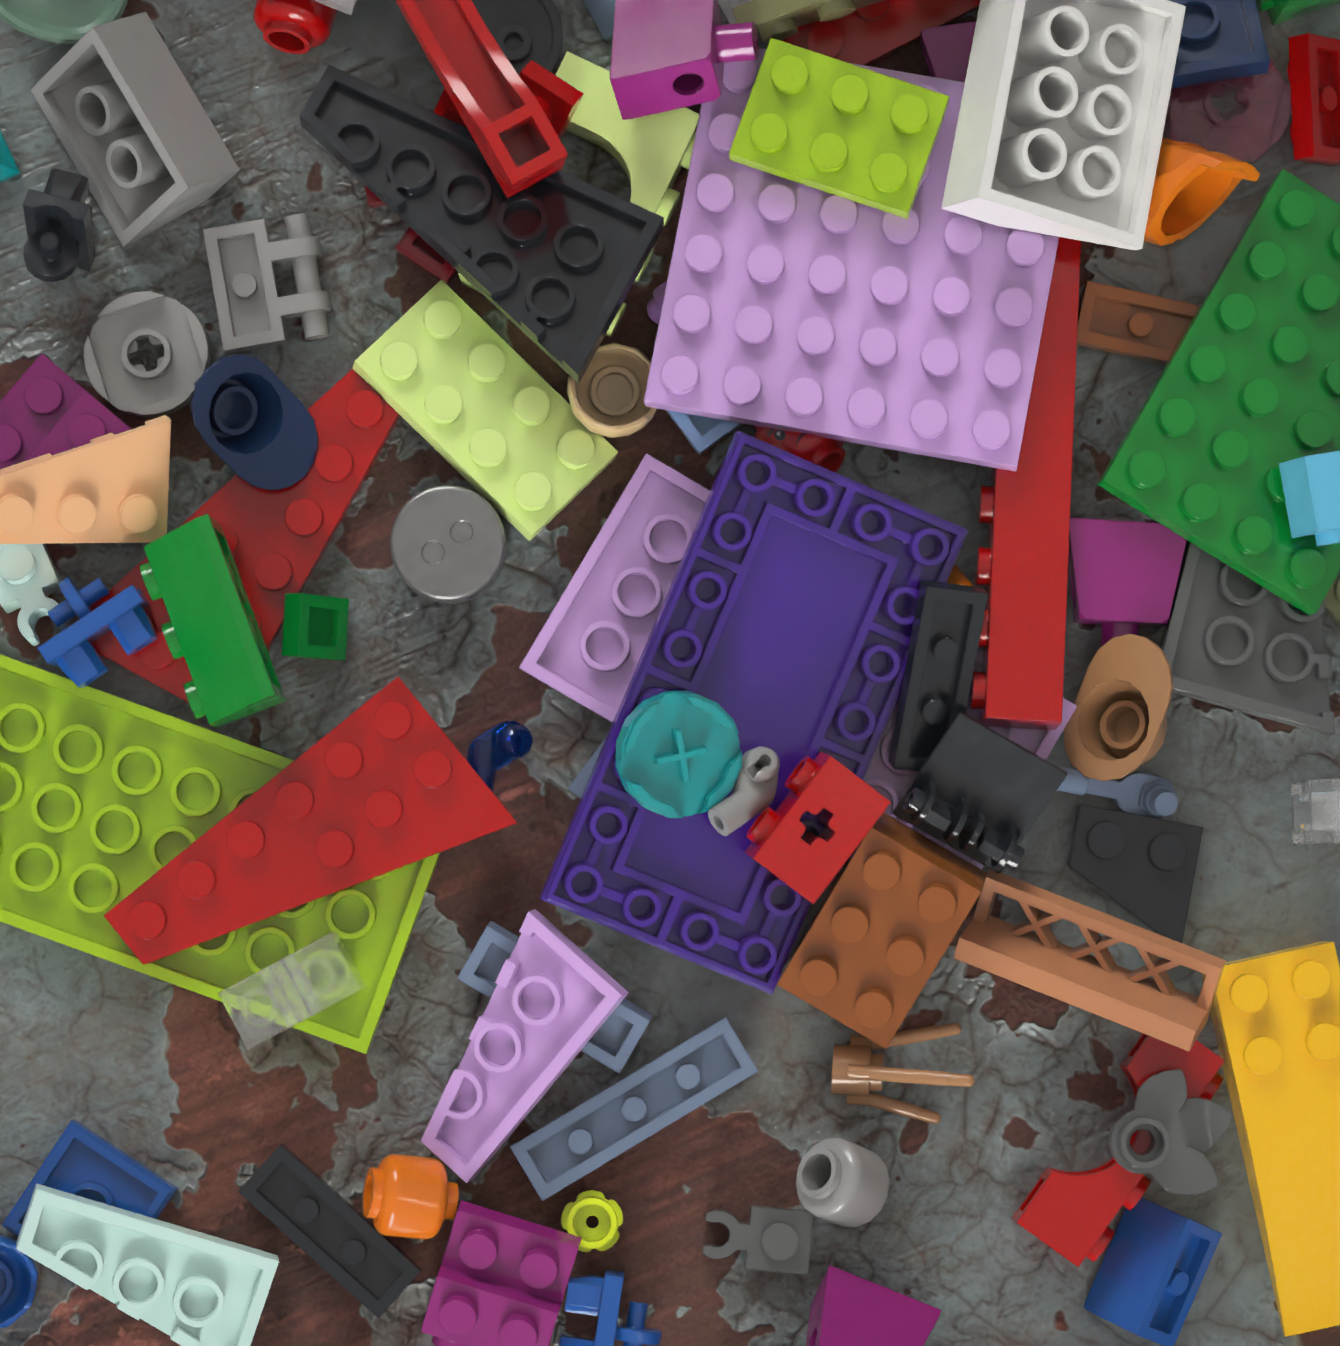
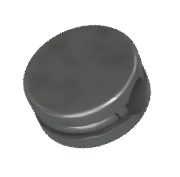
M442 485L416 494L401 508L391 529L390 552L397 572L414 592L433 602L457 604L480 596L495 583L505 564L507 538L499 515L485 498L464 487Z

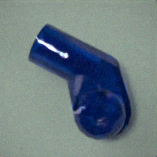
M504 721L471 741L468 748L467 761L492 792L494 791L496 771L514 760L526 756L530 752L533 745L532 734L526 726L516 721Z

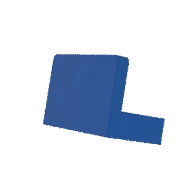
M1142 1197L1130 1211L1125 1208L1085 1300L1084 1308L1135 1335L1164 1346H1174L1223 1233Z

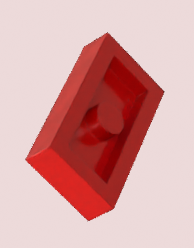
M1312 33L1288 37L1289 62L1287 75L1291 86L1292 107L1290 137L1294 149V160L1330 167L1340 165V40Z

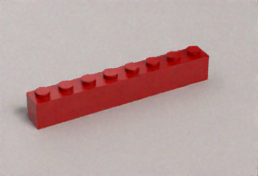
M1059 237L1017 471L991 467V486H980L978 523L989 524L988 548L978 547L975 583L976 585H986L988 597L978 646L984 647L983 672H973L970 689V709L981 710V723L987 727L1056 730L1062 722L1081 254L1080 240Z

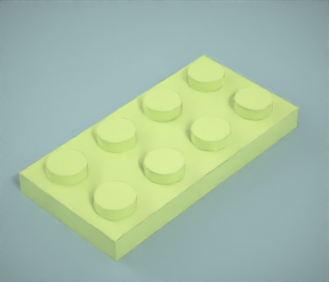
M442 280L354 361L352 369L529 542L600 474L618 454V451L602 435L590 432L573 415L571 405Z

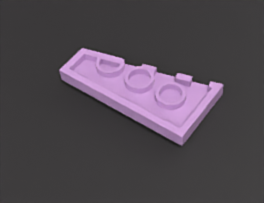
M536 909L528 911L519 930L521 935L510 958L506 959L495 981L497 986L483 1015L478 1017L469 1037L471 1041L459 1067L454 1069L421 1139V1142L466 1183L476 1178L629 993Z

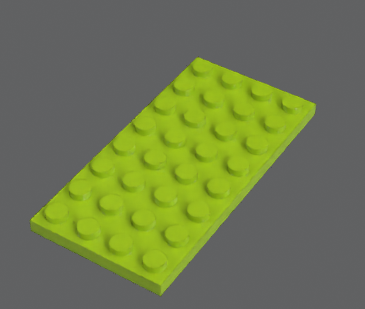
M0 654V922L355 1051L368 1054L441 852L143 965L104 915L294 760L90 686L80 688L70 679Z

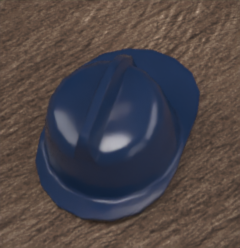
M241 354L226 356L218 359L206 368L202 376L194 383L195 390L191 404L193 425L205 443L238 477L253 487L277 490L291 487L305 477L316 459L318 435L314 419L304 404L268 366L255 357Z

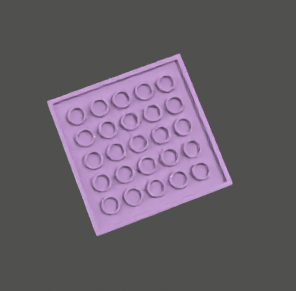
M759 48L758 60L724 63L722 95L714 101L701 104L646 386L645 406L771 429L812 434L828 439L1016 472L1059 237L996 226L941 209L965 82L853 64L950 96L949 106L909 218L906 219L731 161L729 152L766 49Z

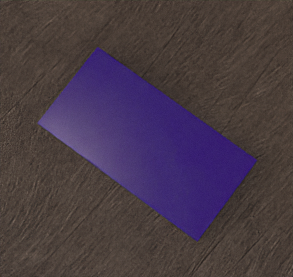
M736 431L539 898L773 995L811 902L745 853V850L752 842L746 838V834L761 813L728 836H723L710 823L708 811L702 814L696 813L692 816H682L684 818H667L640 806L624 789L615 766L616 740L623 723L642 701L664 691H691L717 702L734 719L739 732L737 735L740 741L742 756L746 751L758 746L768 747L777 754L780 760L777 788L774 800L768 806L774 811L777 810L790 792L785 787L786 780L806 756L814 760L822 751L832 756L863 780L902 688L921 580L947 582L968 530L743 432ZM824 809L817 815L807 811L802 814L799 821L804 824L806 829L801 839L808 832L814 833L817 836L822 833L825 826L821 824L818 818Z

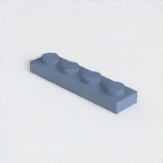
M724 1017L517 1141L510 1148L543 1201L755 1074L758 1070L729 1021Z

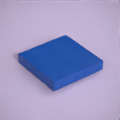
M73 1119L2 1226L16 1236H19L36 1183L154 1219L160 1217L178 1187Z

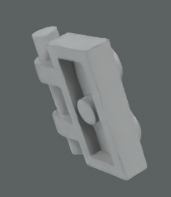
M300 213L285 217L288 239L270 242L265 219L203 229L223 350L226 354L287 344L283 319L301 317L305 340H315L329 336L326 313L331 311L328 291H322L316 259L320 258L322 253L319 237L312 236L309 214ZM292 263L297 294L279 297L274 265Z

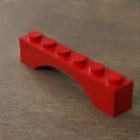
M395 0L505 196L509 198L561 170L568 156L567 151L537 98L520 78L499 47L472 0Z

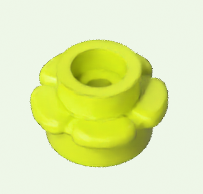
M595 1190L584 1191L577 1196V1200L574 1203L570 1202L565 1206L561 1216V1225L569 1234L581 1237L579 1251L586 1253L592 1249L605 1251L611 1248L619 1239L618 1227L623 1223L622 1210L615 1200H607L602 1192ZM589 1216L597 1217L599 1223L595 1228L587 1226L586 1220Z

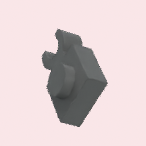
M751 1205L749 1223L738 1222L737 1218L726 1210H709L706 1212V1221L725 1224L729 1229V1237L721 1245L703 1244L702 1253L710 1258L721 1259L732 1255L736 1250L746 1251L745 1269L808 1275L814 1215L802 1209Z

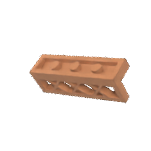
M992 869L986 875L974 917L959 937L954 954V959L1186 1051L1191 1050L1206 1025L1226 964L1224 959L1006 874H999ZM997 893L1019 901L1028 920L1014 925L991 916ZM1060 919L1073 922L1078 925L1087 942L1074 948L1058 942L1049 924ZM1119 942L1134 946L1146 965L1132 971L1118 966L1107 947ZM1183 965L1206 974L1199 997L1177 989L1166 970Z

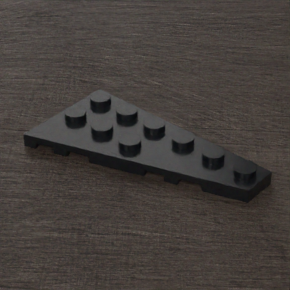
M328 65L300 114L301 126L579 384L664 228V217L561 170L507 198L467 127Z

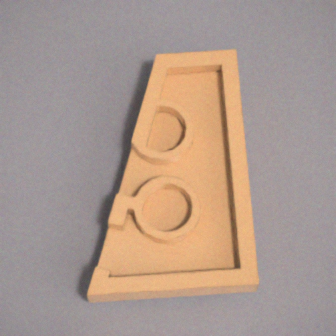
M164 415L145 421L143 426L116 435L109 433L91 439L88 444L55 455L48 453L0 469V544L151 543L166 535L171 419Z

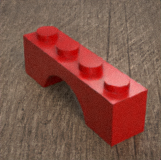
M1142 1033L1119 1066L1131 1085L1134 1099L1139 1087L1152 1075L1162 1071L1181 1069L1186 1079L1187 1098L1196 1097L1211 1100L1224 1080V1077L1217 1073L1225 1060L1197 1040L1191 1050L1186 1051ZM1144 1129L1135 1131L1130 1138V1146L1137 1154L1145 1152L1151 1143L1150 1136ZM1114 1158L1098 1167L1085 1171H1063L1047 1167L1011 1219L1079 1267L1086 1257L1094 1262L1102 1254L1115 1233L1108 1225L1122 1206L1130 1211L1139 1202L1149 1187L1151 1179L1144 1174L1125 1170Z

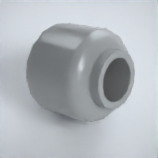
M826 1138L816 1143L802 1158L798 1166L796 1178L798 1198L804 1208L813 1215L842 1227H859L870 1222L881 1211L888 1197L890 1184L888 1168L882 1158L870 1149L844 1138Z

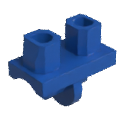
M68 576L58 583L66 600L47 613L57 627L76 615L80 620L37 648L48 664L59 665L61 670L78 687H86L109 670L92 645V642L111 630L127 655L131 656L158 638L151 619L144 609L150 603L140 588L136 589L134 585H131L93 610L91 605L110 593L104 582L99 577L80 590Z
M606 1269L605 1277L596 1275L569 1277L564 1311L598 1316L595 1339L561 1334L559 1346H613L614 1339L624 1341L623 1346L660 1345L662 1331L645 1326L648 1304L644 1302L630 1301L627 1322L617 1323L624 1271Z

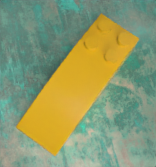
M1320 941L1226 962L1210 1010L1220 1057L1225 1060L1222 1066L1283 1336L1285 1337L1340 1325V966L1334 942ZM1202 973L1203 982H1204L1206 974H1203V973Z

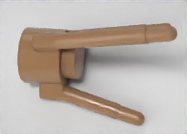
M949 1023L898 1031L888 1047L959 1034L962 1029L958 1023ZM851 1035L850 1045L834 1044L831 1094L847 1095V1104L867 1105L915 1120L938 1124L941 1121V1115L938 1112L869 1092V1090L882 1091V1081L971 1087L975 1083L974 1077L970 1074L883 1067L884 1053H872V1050L882 1049L883 1047L863 1035Z

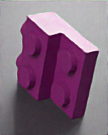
M41 353L0 401V469L48 453L55 455L88 444L91 439L109 433L116 435L131 430V428Z
M461 1200L420 1332L433 1335L432 1343L435 1346H549L581 1237Z

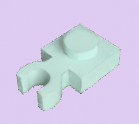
M0 544V605L7 614L21 608L17 618L19 631L32 646L40 644V641L35 632V625L41 617L49 616L47 612L58 605L48 595L60 590L58 583L61 579L46 544ZM68 620L58 628L61 631L65 630L70 626V621Z

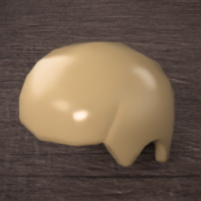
M610 343L598 347L579 384L571 376L568 378L567 394L573 415L590 432L609 438L629 436L641 430L653 418L657 408L647 407L644 404L651 361L638 348L618 343Z

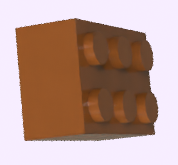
M883 812L849 857L786 963L777 985L886 1049L981 894L987 872Z

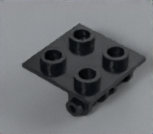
M959 711L892 813L1000 874L1004 867L1014 870L1020 863L1024 855V848L1019 846L1066 778L1067 772Z

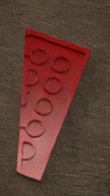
M353 369L308 409L315 422L318 446L316 459L305 477L291 487L267 490L253 487L235 475L180 525L182 526L197 517L209 514L222 526L268 652L283 627L285 594L302 593L400 418V415ZM146 556L109 590V594L98 600L91 607L95 610L129 586L134 585L136 589L140 588L150 603L144 609L151 619L158 638L131 656L127 655L111 630L92 642V645L102 656L189 703L183 683L193 679L185 657L174 660L165 640L161 624L171 620L163 598L153 601L145 586L140 565L149 562Z
M397 677L113 907L104 917L140 962L146 965L305 903L402 868L434 854L465 844L484 835L515 825L517 821L408 687Z

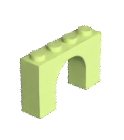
M567 51L556 76L584 93L566 131L609 152L619 162L627 175L631 187L630 202L664 217V226H666L681 194L672 189L681 168L684 167L689 170L700 114L683 107L623 120L611 85L610 71ZM652 248L635 281L638 282L643 275L654 248ZM458 273L461 284L475 291H478L470 282H468L460 273ZM622 303L606 333L607 336L612 337L627 306L626 303Z

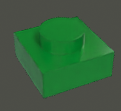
M305 593L285 594L282 656L325 661H346L349 599Z

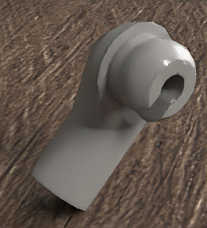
M758 746L746 751L742 756V768L733 787L732 794L708 811L710 823L721 835L728 836L765 810L773 802L777 788L780 760L772 749Z

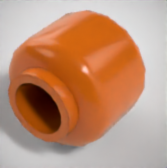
M390 1154L382 1159L378 1168L371 1167L366 1174L362 1198L363 1215L365 1218H372L375 1229L381 1235L423 1240L430 1239L438 1234L444 1219H454L459 1198L458 1184L456 1182H448L446 1168L439 1159Z

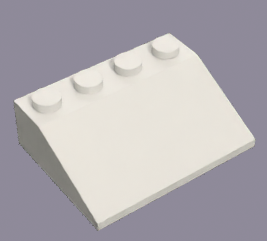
M980 0L941 209L1001 227L1135 251L1142 249L1186 6L1169 0Z

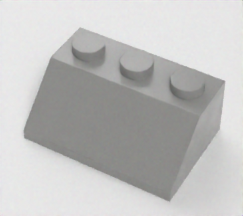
M146 12L93 26L30 89L80 175L88 178L91 194L123 247L135 243L205 202L240 170Z

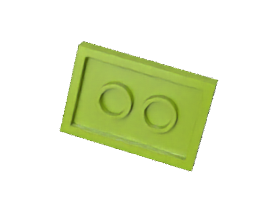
M770 38L733 140L729 158L731 161L908 219L949 106L950 96Z

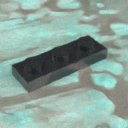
M921 580L888 762L894 769L920 771L958 712L966 714L988 593L982 587Z
M283 1143L278 1146L238 1191L378 1318L381 1317L422 1270L418 1264L388 1237L381 1235L368 1219Z

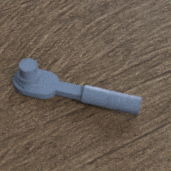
M1055 765L1067 772L1066 778L1057 791L1077 795L1087 793L1112 798L1117 807L1125 813L1157 819L1173 814L1178 807L1174 786L1170 781L1161 776L1133 771L1119 780L1103 782L1085 777L1075 768Z

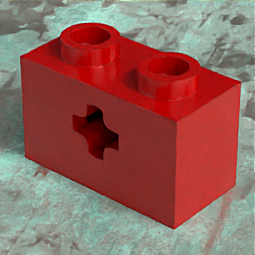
M822 751L814 760L806 756L795 767L785 782V787L790 790L789 794L776 811L767 807L757 817L746 834V838L752 842L745 850L748 856L813 905L891 803L844 765ZM824 809L818 818L821 824L825 826L822 833L817 836L814 833L808 832L801 839L806 829L804 824L799 821L802 814L807 811L817 815Z

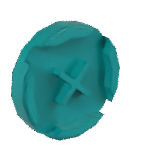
M664 691L642 701L625 719L616 740L615 766L624 789L645 809L667 818H684L682 816H692L696 813L702 814L719 804L732 791L742 768V750H740V741L737 735L739 732L734 719L717 702L691 691Z

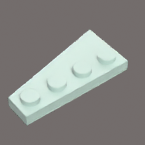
M37 1183L16 1242L17 1250L85 1290L91 1289L116 1304L119 1310L138 1321L142 1319L166 1333L172 1341L181 1346H251L279 1263L278 1255Z

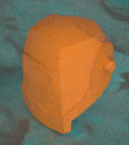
M1162 137L1144 241L1163 246L1173 244L1178 239L1183 240L1199 228L1222 205L1242 179L1256 182L1260 173L1249 163L1227 154L1207 151L1206 148L1198 144Z

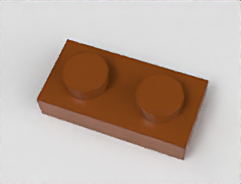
M1087 280L1078 313L1077 345L1166 365L1200 305Z

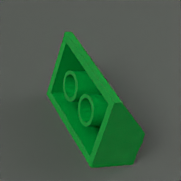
M205 514L144 546L149 562L140 565V571L151 599L155 601L163 598L171 621L161 624L162 631L174 660L185 657L193 680L183 683L196 719L206 715L209 725L219 727L286 702L287 700L222 526L209 514Z

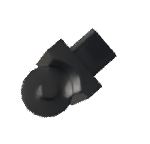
M52 169L44 193L32 189L27 191L23 202L28 240L24 245L23 257L27 270L37 279L46 282H56L66 279L74 272L76 267L86 271L91 270L95 258L91 223L93 214L92 207L85 203L89 191V181L83 175L60 169Z

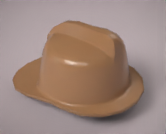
M1134 634L1114 637L1098 649L1087 668L1073 703L1077 707L1064 728L1065 751L1071 764L1085 777L1103 782L1121 779L1153 758L1164 743L1167 733L1166 712L1170 704L1173 680L1171 666L1165 654L1149 638Z

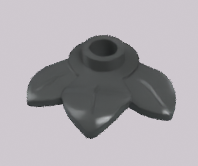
M1181 1069L1162 1071L1149 1077L1139 1087L1133 1111L1121 1116L1113 1125L1109 1137L1110 1150L1113 1158L1122 1168L1137 1174L1150 1173L1155 1181L1167 1192L1178 1195L1205 1193L1218 1187L1219 1180L1215 1169L1203 1153L1209 1150L1222 1137L1230 1125L1233 1115L1229 1110L1211 1100L1196 1097L1187 1098L1186 1079ZM1144 1129L1149 1134L1151 1143L1145 1152L1137 1154L1130 1146V1138L1135 1131Z

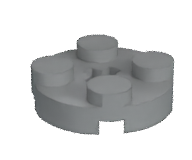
M152 291L126 294L106 305L97 316L99 319L92 326L90 336L87 335L84 345V364L89 380L95 390L120 412L143 418L169 415L186 406L193 398L194 383L202 376L211 362L208 336L196 315L177 300ZM149 338L154 347H164V356L157 359L158 367L152 371H147L142 364L133 366L131 362V355L139 352L138 342L142 339Z

